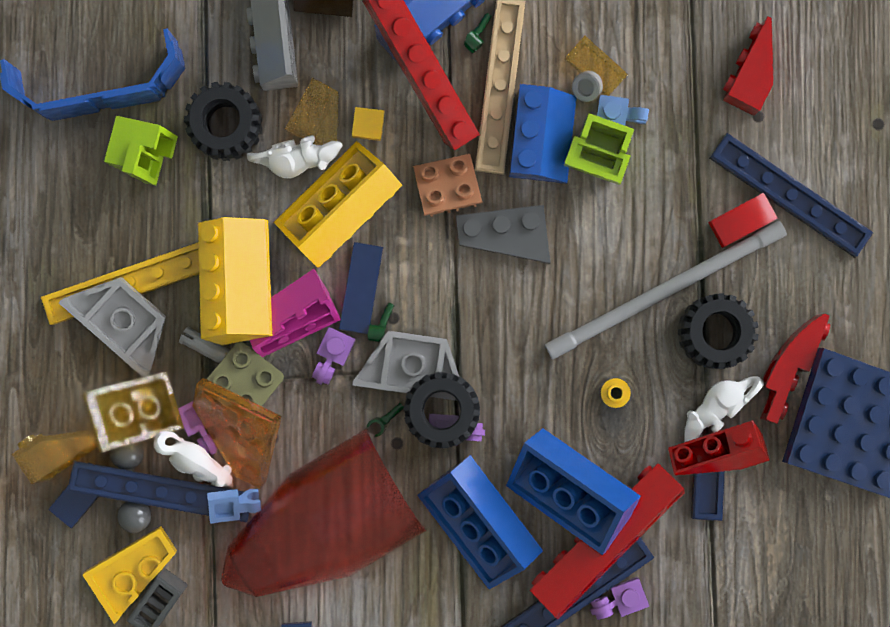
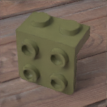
M237 342L201 385L202 391L205 393L203 398L215 408L219 405L228 411L226 416L236 425L241 426L244 423L249 427L256 419L257 412L283 382L284 375L245 343Z

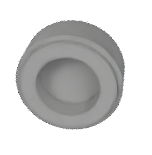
M593 71L581 72L572 82L574 96L583 102H590L596 99L603 89L600 76Z

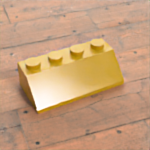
M356 141L273 223L319 268L388 199L394 196L402 184L383 162Z
M221 217L199 222L201 339L219 345H226L272 336L268 220Z

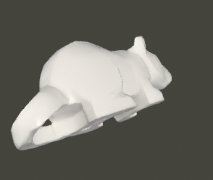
M311 135L301 139L298 145L292 139L274 144L271 149L264 152L247 153V159L250 162L267 166L279 177L293 178L308 168L318 166L320 170H325L327 165L337 156L343 145L338 141L314 145L315 137Z
M752 376L740 382L724 380L714 384L708 390L703 403L696 411L690 410L687 412L684 442L698 438L703 429L711 426V430L714 433L718 432L724 426L721 419L726 415L730 418L734 417L759 392L765 384L764 381L758 376ZM752 386L749 392L746 395H744V392Z
M169 431L160 432L154 438L153 447L156 452L162 455H171L169 461L179 472L193 474V478L197 482L207 481L216 487H233V478L230 474L232 468L229 465L222 467L216 460L210 457L203 447L193 442L184 441L183 438H179L174 432ZM171 437L176 440V444L167 446L165 440Z

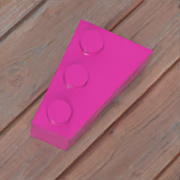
M312 269L271 297L272 336L249 341L254 351L261 357H264L341 320L328 290L315 269Z

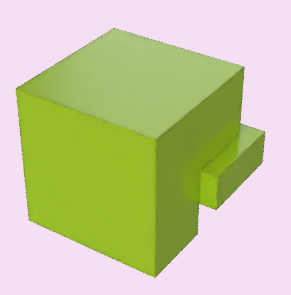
M589 113L580 136L573 137L564 166L620 185L631 155L625 153L627 152L634 129Z
M116 116L104 162L145 184L156 186L163 157L172 159L178 136L158 124Z

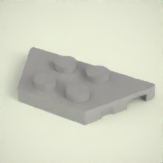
M122 277L60 300L59 304L145 380L151 373L166 316Z
M388 331L357 377H355L352 385L408 393L413 384L426 375L435 372L452 373L457 376L459 374L447 339ZM439 392L430 396L457 401L453 395L446 392Z

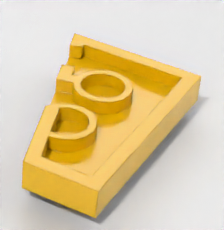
M162 526L84 571L82 575L115 624L146 586L176 554L177 550Z

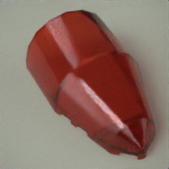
M366 428L288 475L262 505L261 511L256 512L228 545L221 581L228 588L260 597L351 577L427 531V528L420 523L405 501L371 440L370 432Z

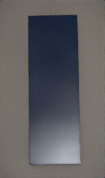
M354 242L340 330L368 334L383 247Z

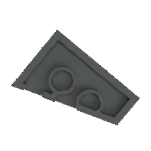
M544 205L456 215L459 246L530 259L546 264L551 263Z

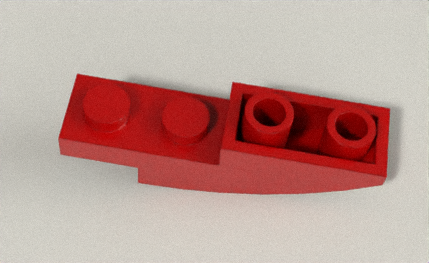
M819 314L808 320L786 340L776 353L762 379L765 383L762 388L770 392L760 419L778 424L779 419H784L789 404L786 403L790 391L793 392L799 380V375H796L797 370L810 372L821 340L824 341L829 333L830 324L827 322L830 315Z

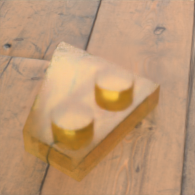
M312 78L285 130L300 139L314 135V145H323L330 141H337L339 92Z

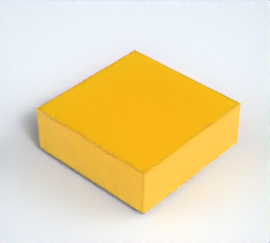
M355 107L352 138L381 141L385 111Z

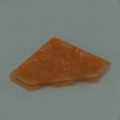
M202 378L196 384L192 407L226 463L232 468L234 476L261 489L267 481L282 416Z

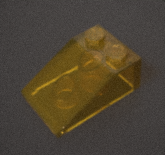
M167 371L82 393L100 453L153 440L163 431L175 433L184 429Z
M119 426L47 436L39 434L34 437V435H31L17 444L20 449L12 453V456L31 485L49 481L71 466L74 461L80 460L122 430Z

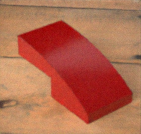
M762 193L708 223L723 248L778 218L765 194Z

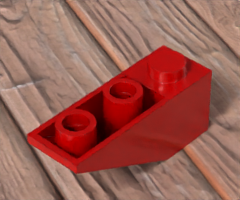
M769 16L761 24L756 22L749 35V39L753 40L749 49L743 48L735 63L740 66L736 75L730 74L722 89L727 92L723 101L753 116L761 110L773 86L772 18Z
M753 420L668 448L675 476L741 470L770 461L763 434Z

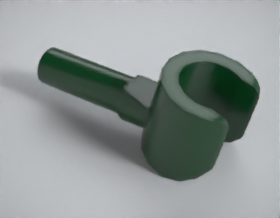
M486 13L478 26L466 36L464 46L472 54L484 44L479 35L492 18L489 13Z
M387 303L379 325H369V341L381 342L385 336L387 321L395 306L392 303Z
M399 403L386 415L369 421L367 428L374 422L381 426V431L374 437H378L385 432L386 424L401 412L404 406Z

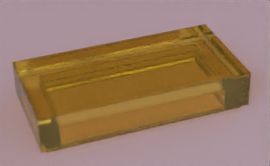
M586 36L565 56V60L579 73L593 71L598 74L603 83L602 93L610 96L628 76L619 65Z

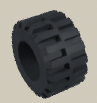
M213 82L211 83V88L201 87L200 90L202 92L199 95L194 93L191 96L192 104L187 103L185 108L188 112V115L184 116V123L187 125L185 130L193 144L205 155L207 154L216 160L221 158L223 161H230V158L233 157L237 160L242 158L241 154L244 152L250 153L252 151L250 147L253 144H258L259 133L262 134L263 130L261 126L263 121L262 115L253 98L242 87L238 85L234 87L230 82H224V85ZM222 107L235 108L240 114V122L237 129L226 137L213 136L208 129L211 115Z
M718 293L694 301L691 306H688L685 310V315L680 318L681 328L678 329V335H681L682 340L679 343L681 348H685L686 356L695 360L694 363L710 369H725L734 367L739 362H744L748 358L747 354L752 353L755 349L753 343L758 341L759 334H755V328H759L758 321H753L752 316L755 314L752 309L748 310L746 308L747 303L743 300H736V296ZM710 315H723L732 325L733 337L726 348L713 349L703 338L702 327L704 321Z
M435 372L422 377L418 382L416 381L407 393L403 410L405 412L404 419L411 434L421 443L433 448H449L461 444L473 433L480 417V404L476 392L466 380L452 373ZM435 393H449L459 402V418L448 428L434 427L425 417V404L429 397Z

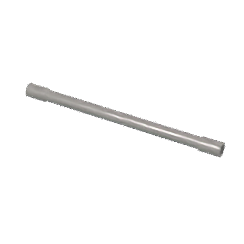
M778 220L755 232L751 237L574 331L567 332L544 344L552 360L576 348L582 342L759 248H764L787 236L786 230Z

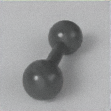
M130 436L117 439L110 448L112 463L122 470L135 472V468L142 462L144 457L142 444L136 438ZM128 501L121 505L117 514L118 523L121 528L130 533H139L145 530L152 518L148 505Z

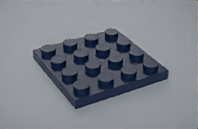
M818 348L782 462L890 498V372L828 349Z

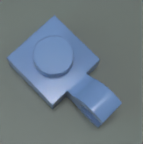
M600 95L597 116L624 126L626 121L646 124L649 109L641 107L629 108L628 98Z
M238 489L207 493L210 524L240 520V513H256L261 511L258 489L246 490L240 496H238Z

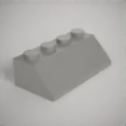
M251 0V7H247L248 24L254 27V36H250V47L252 54H257L258 65H253L255 83H260L263 91L298 87L289 0Z

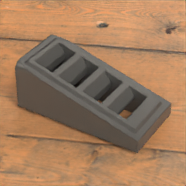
M163 569L131 613L127 622L134 627H159L187 588V583L167 569ZM156 592L169 601L168 604L153 593ZM149 602L150 604H152L153 606H155L157 609H159L160 611H162L161 614L158 613V612H157L156 610H154L153 608H151L150 606H148L146 603ZM142 611L150 618L155 620L154 624H152L150 621L142 617L139 613Z

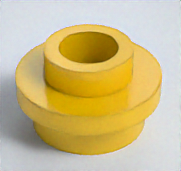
M610 379L601 388V398L609 407L620 408L630 399V388L622 379ZM615 387L621 390V396L618 399H614L611 396V390Z

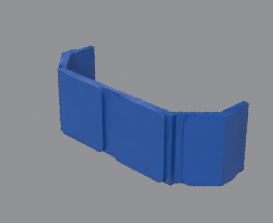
M166 28L163 29L168 56L149 83L36 104L25 96L21 71L5 59L0 60L2 69L0 80L2 89L46 119L55 121L98 113L100 109L105 108L119 109L160 101L161 98L165 97L166 90H170L185 70V63L178 41Z

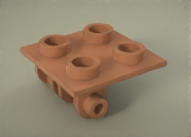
M470 154L413 166L424 216L430 215V217H434V214L443 213L444 211L451 213L450 210L456 209L457 212L459 208L470 206L475 208L477 207L476 204L482 203Z

